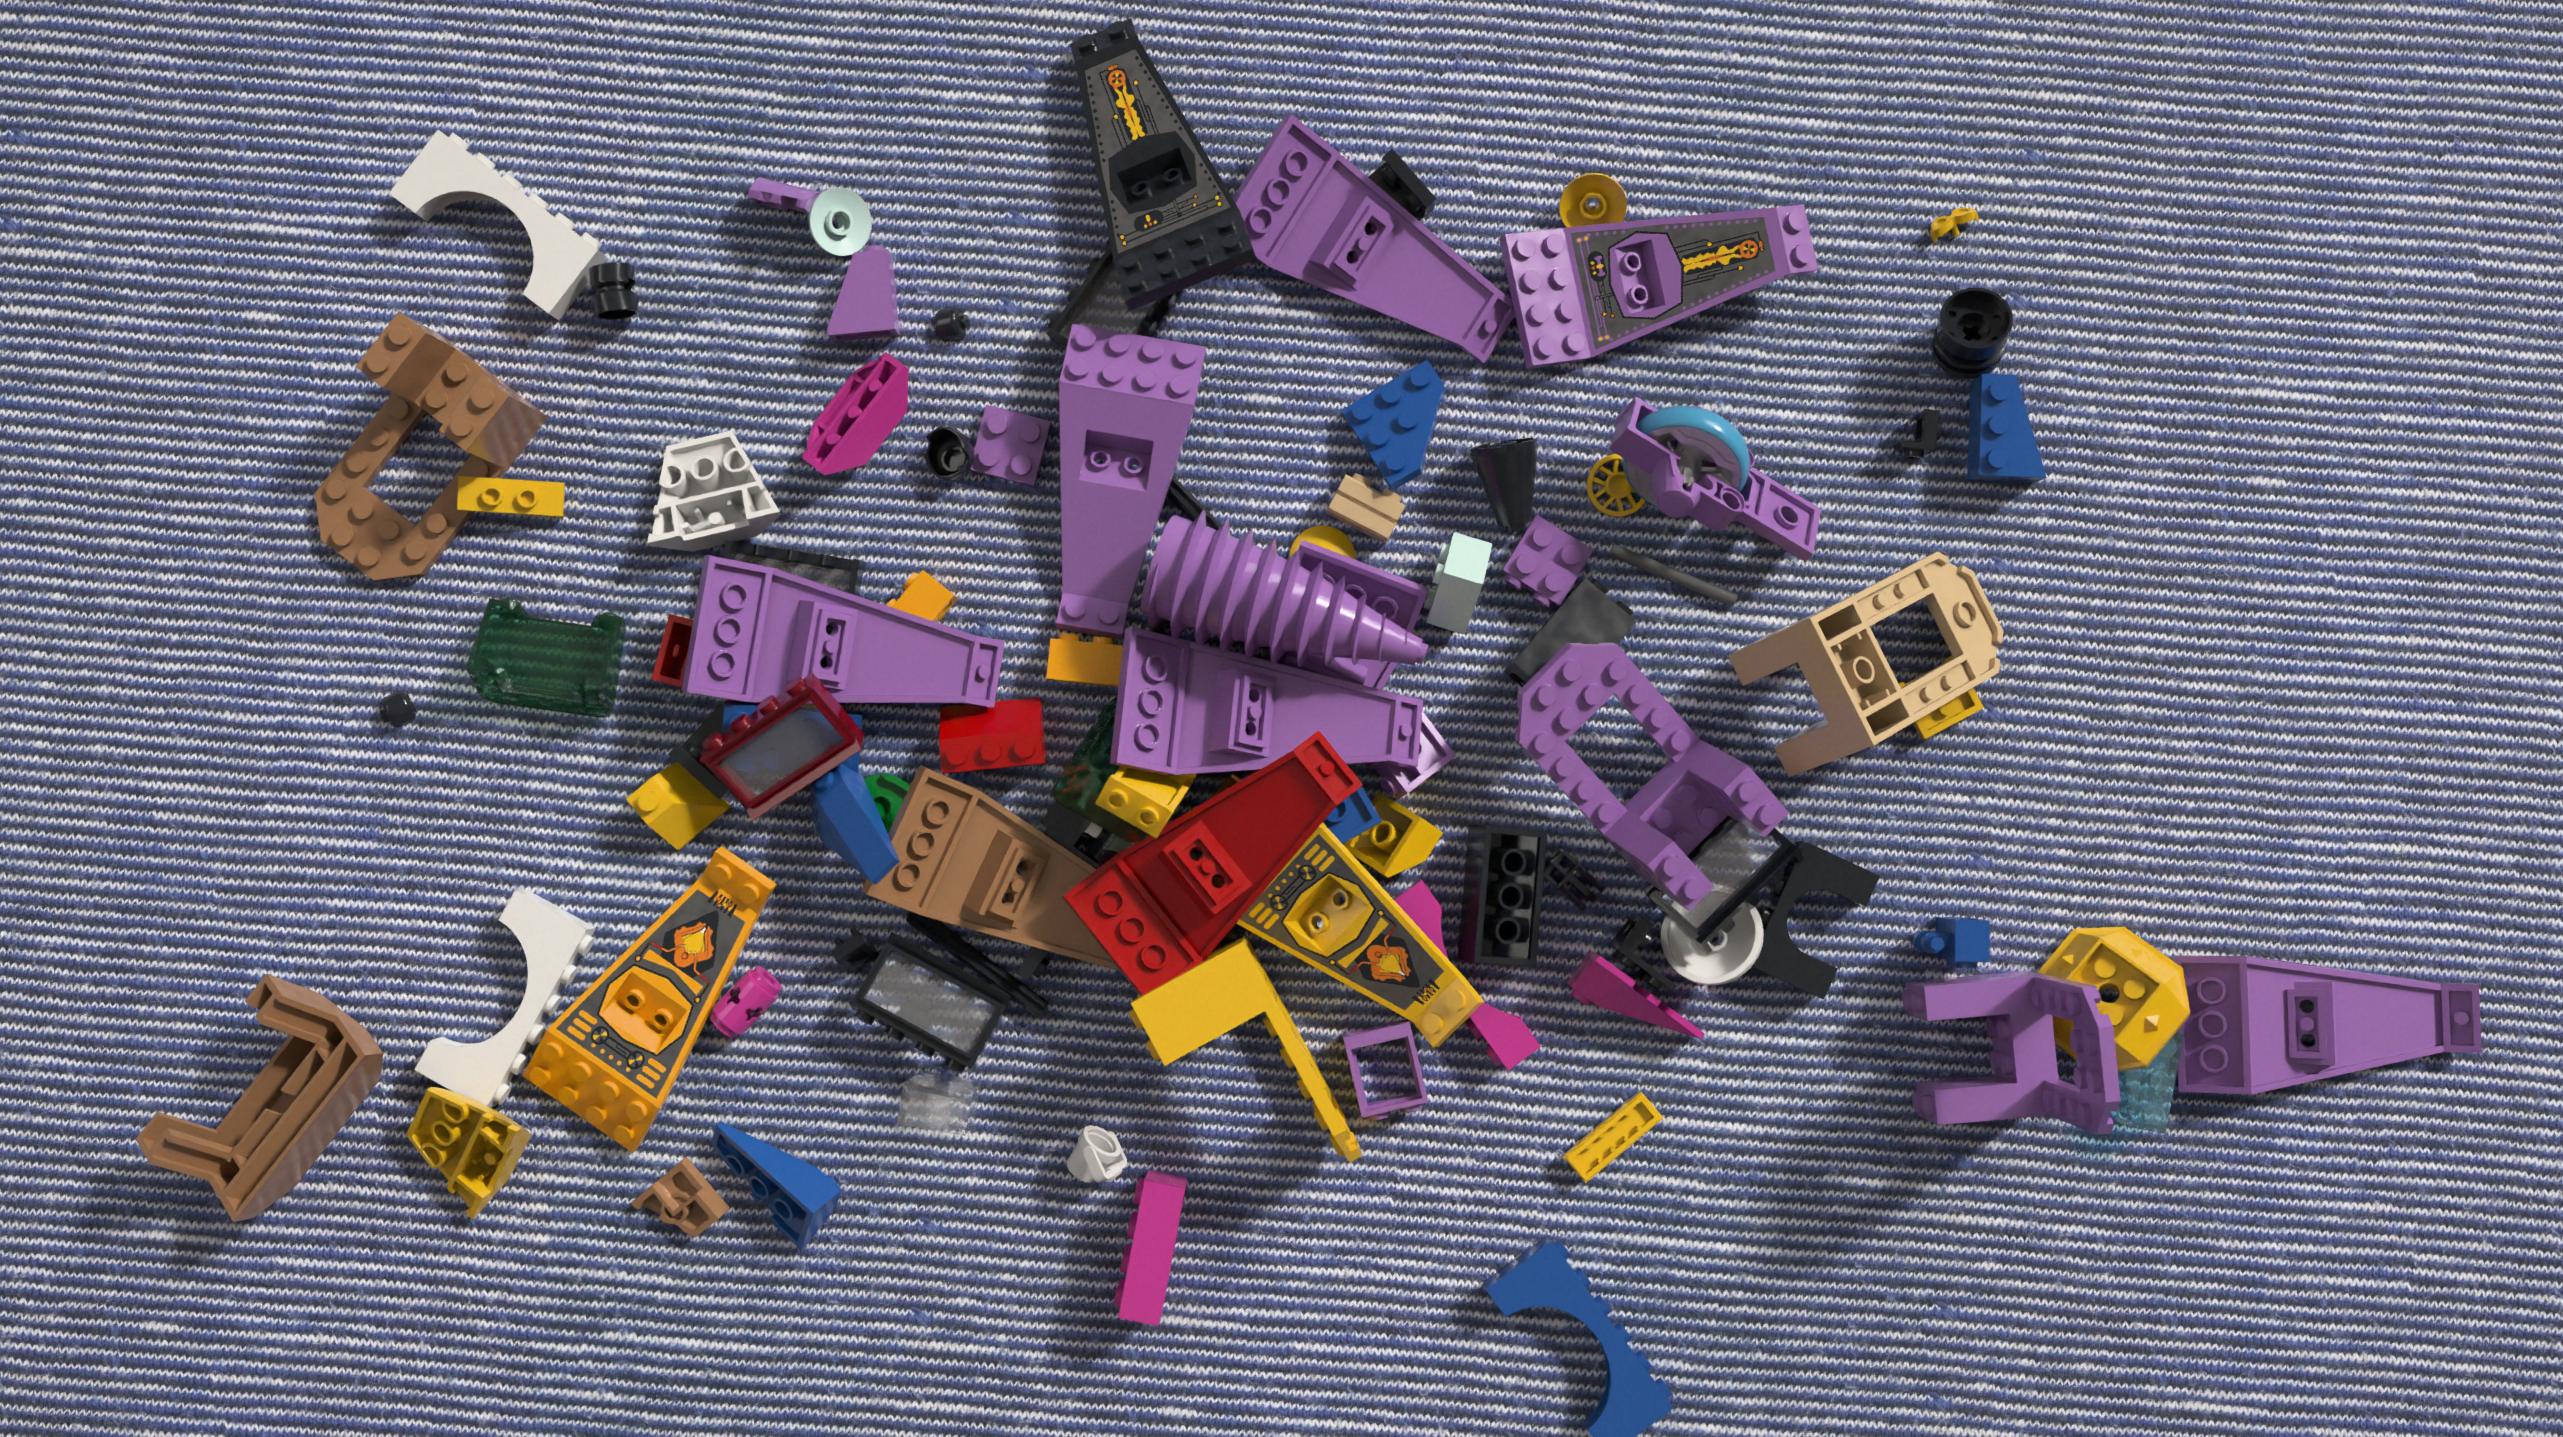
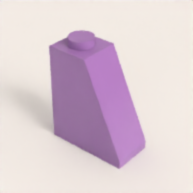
M873 245L864 247L862 252L853 253L827 327V335L833 342L900 336L893 256L888 249Z

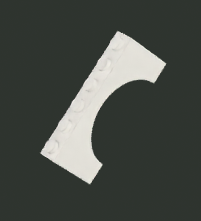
M437 130L389 194L427 222L444 207L465 200L490 201L513 211L528 232L534 256L532 274L522 294L548 314L560 320L589 283V268L603 264L608 258L599 251L602 244L586 232L582 237L572 230L575 224L560 212L555 217L547 212L546 209L549 204L533 192L527 197L519 191L523 185L505 172L502 177L495 173L493 169L496 164L480 152L474 157L466 151L470 145L452 132L448 137L440 130Z
M527 889L514 891L499 918V921L504 923L517 936L527 960V986L518 1011L500 1032L480 1043H460L445 1037L432 1039L414 1069L445 1088L472 1098L490 1108L497 1104L501 1105L511 1091V1087L508 1084L513 1075H518L526 1065L528 1057L525 1056L531 1044L535 1045L541 1038L545 1027L542 1026L547 1015H552L561 1002V997L558 996L564 985H569L578 971V968L575 967L581 955L585 956L589 952L595 938L591 937L596 929L594 926Z

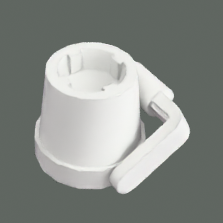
M1092 1125L1086 1126L1081 1132L1078 1142L1067 1161L1069 1171L1079 1180L1089 1183L1094 1181L1097 1183L1103 1181L1111 1182L1127 1166L1126 1156L1115 1133L1112 1131L1107 1132L1098 1126Z

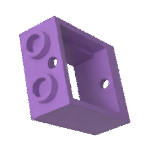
M1408 1019L1342 1034L1362 1118L1369 1116V1121H1376L1389 1117V1111L1402 1108V1113H1410L1422 1109L1421 1104L1427 1103L1428 1098ZM1404 1038L1416 1092L1367 1103L1355 1049Z

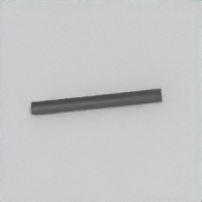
M1613 543L1608 556L1721 603L1733 607L1738 595L1617 544Z

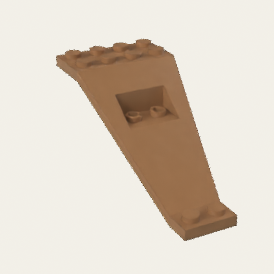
M920 765L888 832L900 862L876 885L866 879L861 891L869 896L928 918L1120 971L1062 898L1063 895L1097 869L978 789ZM1022 862V867L1016 871L1018 864ZM1008 893L1007 899L1002 902L1004 894Z

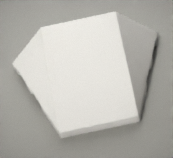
M732 430L666 446L659 480L661 489L658 504L654 506L653 515L655 519L652 534L649 533L647 544L652 547L693 552L725 544V540L739 541L756 537L781 515Z

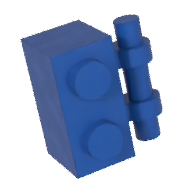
M1936 917V931H1918L1912 938L1916 949L1936 953V957L1946 959L1949 966L1978 968V962L1990 961V921L1970 917Z

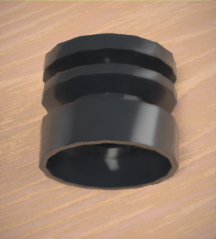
M1966 288L1955 292L1947 298L1940 310L1937 327L1932 339V355L1937 365L1946 373L1964 379H1976L1981 374H1989L1998 367L2013 326V313L2007 301L1999 294L1985 288Z

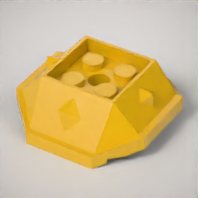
M2126 927L2073 929L2037 972L2039 974L2094 985L2097 987L2099 994L2107 989H2113L2119 993V998L2113 1003H2106L2100 1000V1003H2096L2100 1015L2108 1014L2113 1025L2118 1072L2147 1068L2190 1016L2183 968ZM2052 1015L2055 1045L2077 1061L2076 1052L2072 1050L2070 1044V1032L2074 1030L2073 1021Z

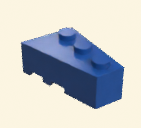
M1981 374L1978 378L1971 380L1967 481L2036 483L2047 478L2016 375Z

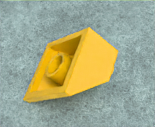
M678 762L651 777L626 798L644 822L678 851L731 808L725 799L719 800Z
M1377 792L1371 803L1382 822L1346 842L1344 846L1353 856L1389 878L1425 862L1443 832L1420 816Z

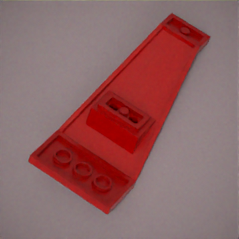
M1318 730L1291 752L1165 825L1157 838L1148 835L1119 852L1063 895L1062 898L1141 996L1202 963L1334 808L1361 788L1363 784ZM1198 850L1201 854V859L1198 861L1191 859L1190 851ZM1212 877L1221 878L1223 886L1221 888L1214 887L1211 882Z

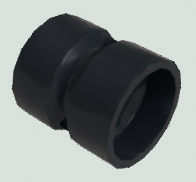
M615 262L598 264L589 268L591 289L597 291V294L592 298L594 316L596 318L618 320L634 317L639 314L637 294L631 291L636 285L633 265Z

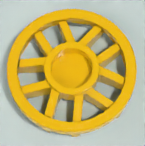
M1618 454L1606 456L1592 467L1587 477V493L1590 502L1599 512L1608 516L1624 517L1641 508L1645 500L1641 497L1639 502L1635 503L1631 493L1636 492L1629 484L1625 473L1618 472L1619 460H1622V457ZM1614 460L1612 472L1602 466L1604 463ZM1597 469L1607 476L1605 481L1594 477ZM1592 482L1603 487V489L1597 492L1595 496L1593 493ZM1606 492L1610 498L1601 505L1596 498ZM1624 497L1627 498L1632 507L1625 511L1621 503V499ZM1615 500L1618 511H1612L1606 507Z

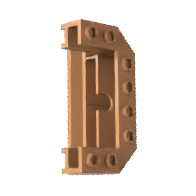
M267 973L245 1002L249 1006L260 1009L255 1016L260 1024L290 1035L216 1129H212L157 1112L136 1138L149 1164L209 1181L233 1222L256 1217L293 1189L381 1078L384 1053L367 1029L322 994Z

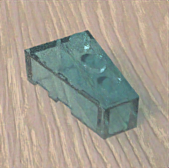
M2177 1031L2147 1068L2118 1072L2121 1102L2118 1111H2116L2117 1122L2132 1128L2166 1134L2184 1033Z

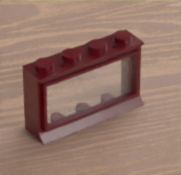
M811 673L804 679L797 677L785 687V691L777 697L771 695L765 698L758 705L757 710L750 715L742 714L730 724V728L723 733L715 732L710 735L702 744L703 749L699 761L701 763L704 762L746 809L753 822L862 749L864 732L819 679Z

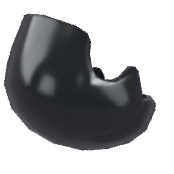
M938 427L928 433L926 439L929 445L923 456L929 465L931 473L942 480L960 479L970 470L974 461V450L971 440L962 432L952 427Z

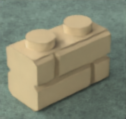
M1354 473L1353 477L1345 475L1327 509V514L1386 544L1406 506L1400 503L1402 497L1388 489H1384L1381 493L1371 488L1372 481L1357 473Z

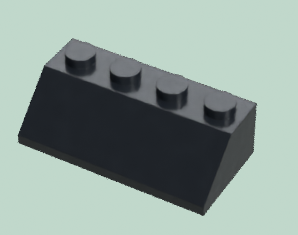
M1469 824L1457 959L1472 963L1536 967L1547 831Z

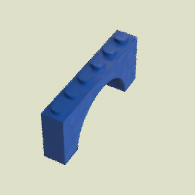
M1546 1235L1484 1281L1485 1290L1505 1317L1530 1307H1550L1569 1313L1583 1322L1598 1338L1606 1363V1381L1603 1394L1595 1409L1583 1421L1593 1437H1636L1674 1409L1668 1399L1673 1394L1661 1377L1655 1381L1649 1374L1648 1370L1652 1368V1365L1642 1351L1639 1350L1634 1353L1630 1348L1628 1342L1632 1338L1623 1325L1619 1322L1614 1326L1607 1315L1612 1310L1599 1294L1594 1298L1587 1287L1592 1283L1582 1269L1578 1267L1573 1270L1567 1259L1571 1257V1254L1560 1239L1553 1242Z

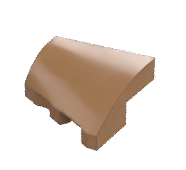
M687 1157L631 1202L637 1209L644 1206L660 1214L659 1220L667 1224L678 1225L683 1232L695 1238L730 1209Z

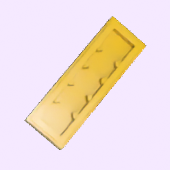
M458 476L457 510L564 516V482Z
M1638 1091L1562 1156L1581 1179L1587 1183L1662 1120L1663 1117L1641 1091Z

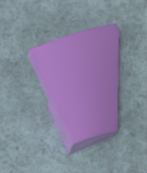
M759 177L751 185L747 197L759 205L788 212L789 208L809 214L815 198L821 192Z

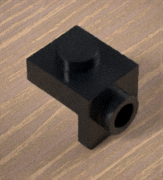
M1925 409L1916 415L1914 441H1900L1894 445V452L1903 453V458L1921 460L1924 459V455L1935 451L1936 440H1939L1942 434V421L1938 420L1939 410Z

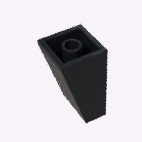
M1584 578L1503 672L1522 688L1567 643H1614L1618 645L1637 622L1631 617L1634 613L1623 602L1618 600L1615 603L1605 594L1608 590L1594 578L1591 581Z

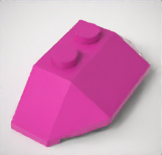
M885 352L879 356V359L871 361L854 371L814 421L807 440V449L804 451L802 458L824 476L865 465L907 413L909 369Z

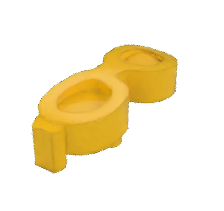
M1965 207L1957 208L1951 212L1950 216H1942L1935 219L1931 224L1930 230L1932 241L1937 242L1938 237H1941L1949 230H1952L1953 237H1958L1960 233L1957 224L1972 220L1978 221L1977 211Z

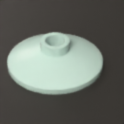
M831 188L820 193L815 198L808 217L809 229L813 239L820 248L832 255L847 256L858 252L866 244L871 233L872 221L866 203L857 193L846 188ZM833 217H836L838 220V227L836 229L832 225Z

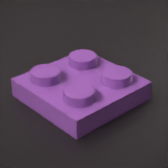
M986 405L974 448V461L970 471L1036 487L1052 422Z

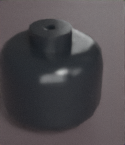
M951 307L938 311L933 320L936 335L942 341L950 342L962 340L966 336V328L970 327V321L967 315H963L960 308Z
M397 691L381 700L383 709L379 713L385 723L390 721L393 727L399 728L416 718L415 712L417 711L409 695L403 691Z

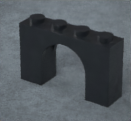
M1798 841L1796 846L1799 847L1804 861L1799 864L1792 858L1787 863L1781 882L1777 885L1772 884L1770 893L1773 894L1769 906H1764L1759 913L1763 924L1764 937L1760 954L1752 967L1824 1000L1838 969L1805 954L1795 946L1787 929L1789 910L1797 898L1806 892L1823 889L1856 905L1866 907L1880 876L1806 841Z

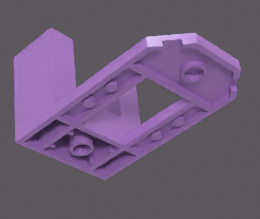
M1567 643L1518 691L1517 706L1519 707L1518 725H1515V740L1642 878L1688 911H1691L1714 888V885L1687 855L1727 816L1766 837L1789 814V811L1747 764L1701 740L1623 650L1614 643ZM1612 695L1615 696L1670 758V761L1624 806L1566 743Z
M2030 971L1906 981V990L1902 992L1904 1009L1909 1011L1910 1016L1925 1021L1989 1016L1986 1018V1028L1988 1035L1992 1037L1993 1050L1990 1051L1989 1059L1992 1070L1996 1071V1075L1916 1082V1092L1912 1094L1915 1112H1919L1920 1117L1936 1125L2049 1115L2096 1135L2112 1133L2114 1122L2112 1118H2109V1115L2112 1111H2118L2121 1102L2113 1025L2109 1015H2100L2096 1005L2101 1000L2097 987ZM2052 1015L2073 1021L2074 1030L2070 1032V1044L2077 1057L2078 1067H2075L2073 1072L2075 1085L2058 1079Z

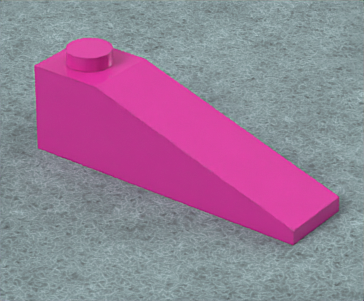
M1592 951L1588 953L1567 982L1569 986L1574 988L1570 994L1586 1006L1591 1001L1599 1007L1698 1039H1702L1705 1033L1677 1012L1662 1004L1653 994L1635 984L1636 982L1621 970Z

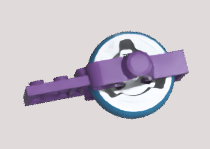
M1636 396L1617 416L1615 432L1608 449L1622 457L1624 473L1629 484L1645 501L1659 508L1660 511L1670 517L1681 518L1689 515L1715 531H1722L1731 522L1738 521L1803 561H1806L1813 555L1821 509L1752 467L1755 463L1753 453L1747 447L1740 432L1729 421L1700 406H1673L1658 410ZM1678 441L1677 448H1676V449H1672V447H1673V446L1676 444V442Z

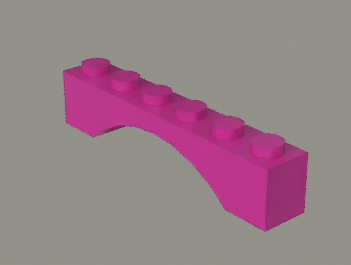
M1419 879L1392 899L1448 959L1441 929L1442 907L1425 883ZM1483 1003L1469 1017L1470 1020L1466 1022V1025L1476 1039L1483 1036L1490 1047L1485 1051L1496 1067L1503 1064L1507 1070H1510L1541 1047L1519 1016L1502 1012L1486 1003Z

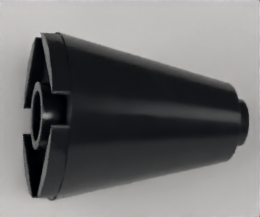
M1537 438L1504 440L1501 443L1492 445L1487 443L1470 448L1472 460L1496 522L1500 527L1505 526L1506 532L1526 529L1525 523L1532 521L1538 450Z

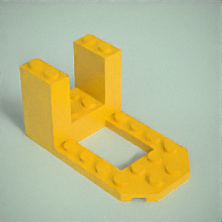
M1246 934L1211 952L1202 963L1141 996L1137 994L1138 998L1131 1002L1133 1009L1129 1011V1014L1138 1030L1145 1029L1150 1038V1041L1146 1042L1150 1054L1155 1061L1161 1059L1164 1066L1264 1012L1266 1017L1262 1020L1272 1038L1277 1035L1279 1036L1283 1047L1279 1051L1289 1069L1294 1066L1296 1067V1072L1300 1080L1296 1081L1306 1100L1313 1098L1314 1116L1323 1132L1330 1129V1141L1338 1156L1342 1157L1345 1155L1349 1163L1362 1156L1360 1145L1353 1132H1350L1346 1124L1347 1120Z

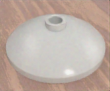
M1714 885V888L1691 911H1688L1676 901L1672 904V907L1697 929L1735 889ZM1745 905L1732 918L1735 926L1729 933H1724L1720 929L1707 942L1712 949L1708 955L1665 916L1661 928V945L1667 961L1682 977L1701 985H1720L1739 978L1752 967L1762 948L1764 930L1757 909L1755 907L1749 909ZM1717 936L1722 937V942L1719 945H1712L1713 938Z

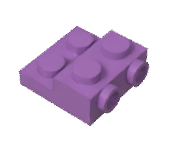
M1536 515L1500 573L1506 576L1504 581L1515 589L1521 591L1524 587L1534 593L1532 599L1546 608H1550L1551 605L1557 608L1576 581L1578 574L1592 554L1593 549L1539 515Z
M1422 712L1418 767L1406 768L1384 762L1363 764L1369 769L1375 768L1382 777L1380 780L1382 789L1390 796L1395 794L1399 800L1451 761L1456 755L1424 712Z

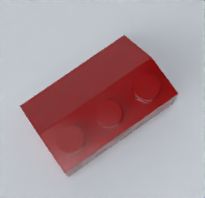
M1042 698L996 701L994 708L974 704L941 707L939 747L942 773L953 774L1048 764Z

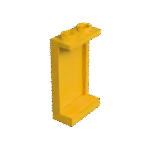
M1120 766L1117 772L1108 778L1095 804L1157 838L1190 789L1197 774L1166 776Z

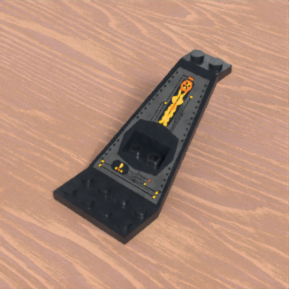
M1132 19L1114 22L1104 30L1094 34L1083 35L1077 41L1071 43L1070 47L1075 61L1113 260L1124 301L1129 311L1256 260L1257 258L1239 208L1141 44Z

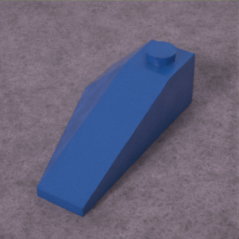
M839 764L811 783L812 817L821 841L876 885L900 860L863 776L843 764Z
M719 1122L715 1126L711 1141L713 1148L735 1176H744L753 1191L750 1194L757 1203L760 1200L765 1202L774 1214L770 1218L772 1223L802 1250L836 1209L842 1189L839 1188L837 1182L832 1177L826 1176L821 1170L723 1122Z

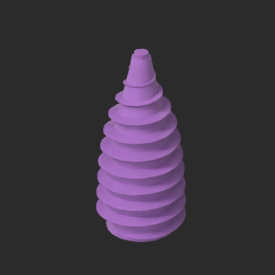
M1205 509L1194 521L1177 515H1173L1170 518L1153 555L1141 599V612L1148 614V624L1151 629L1156 628L1163 620L1170 621L1171 635L1176 639L1188 627L1195 629L1197 646L1204 644L1212 634L1218 635L1222 653L1227 652L1236 641L1244 642L1247 659L1252 658L1260 647H1270L1273 664L1277 663L1286 651L1296 652L1299 668L1305 664L1311 655H1323L1326 668L1332 664L1336 657L1351 658L1353 665H1356L1360 659L1379 660L1380 663L1387 661L1415 665V663L1423 664L1429 646L1423 643L1422 638L1408 632L1407 628L1403 629L1387 619L1386 612L1381 615L1365 604L1366 593L1359 599H1356L1346 592L1345 576L1334 585L1324 579L1323 561L1310 572L1300 566L1299 549L1288 560L1277 554L1276 538L1265 549L1254 545L1253 527L1242 539L1231 536L1229 518L1218 530L1210 528L1206 525Z

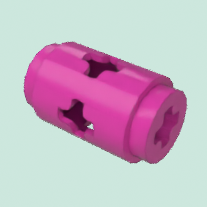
M757 966L754 970H748L713 1006L710 1019L726 1036L735 1038L738 1034L742 1035L778 999V993L782 990V987L771 973ZM734 990H741L739 994H736L734 997H731L733 995ZM758 1007H760V1009L758 1010V1014L754 1013L753 1015H751V1012L753 1010H756Z

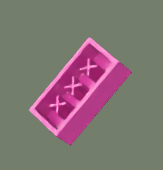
M1148 1170L1145 1179L1139 1178L1133 1204L1139 1205V1211H1133L1127 1232V1238L1133 1239L1132 1246L1126 1245L1120 1272L1126 1273V1278L1119 1280L1114 1300V1307L1120 1308L1118 1315L1120 1319L1159 1326L1188 1177Z

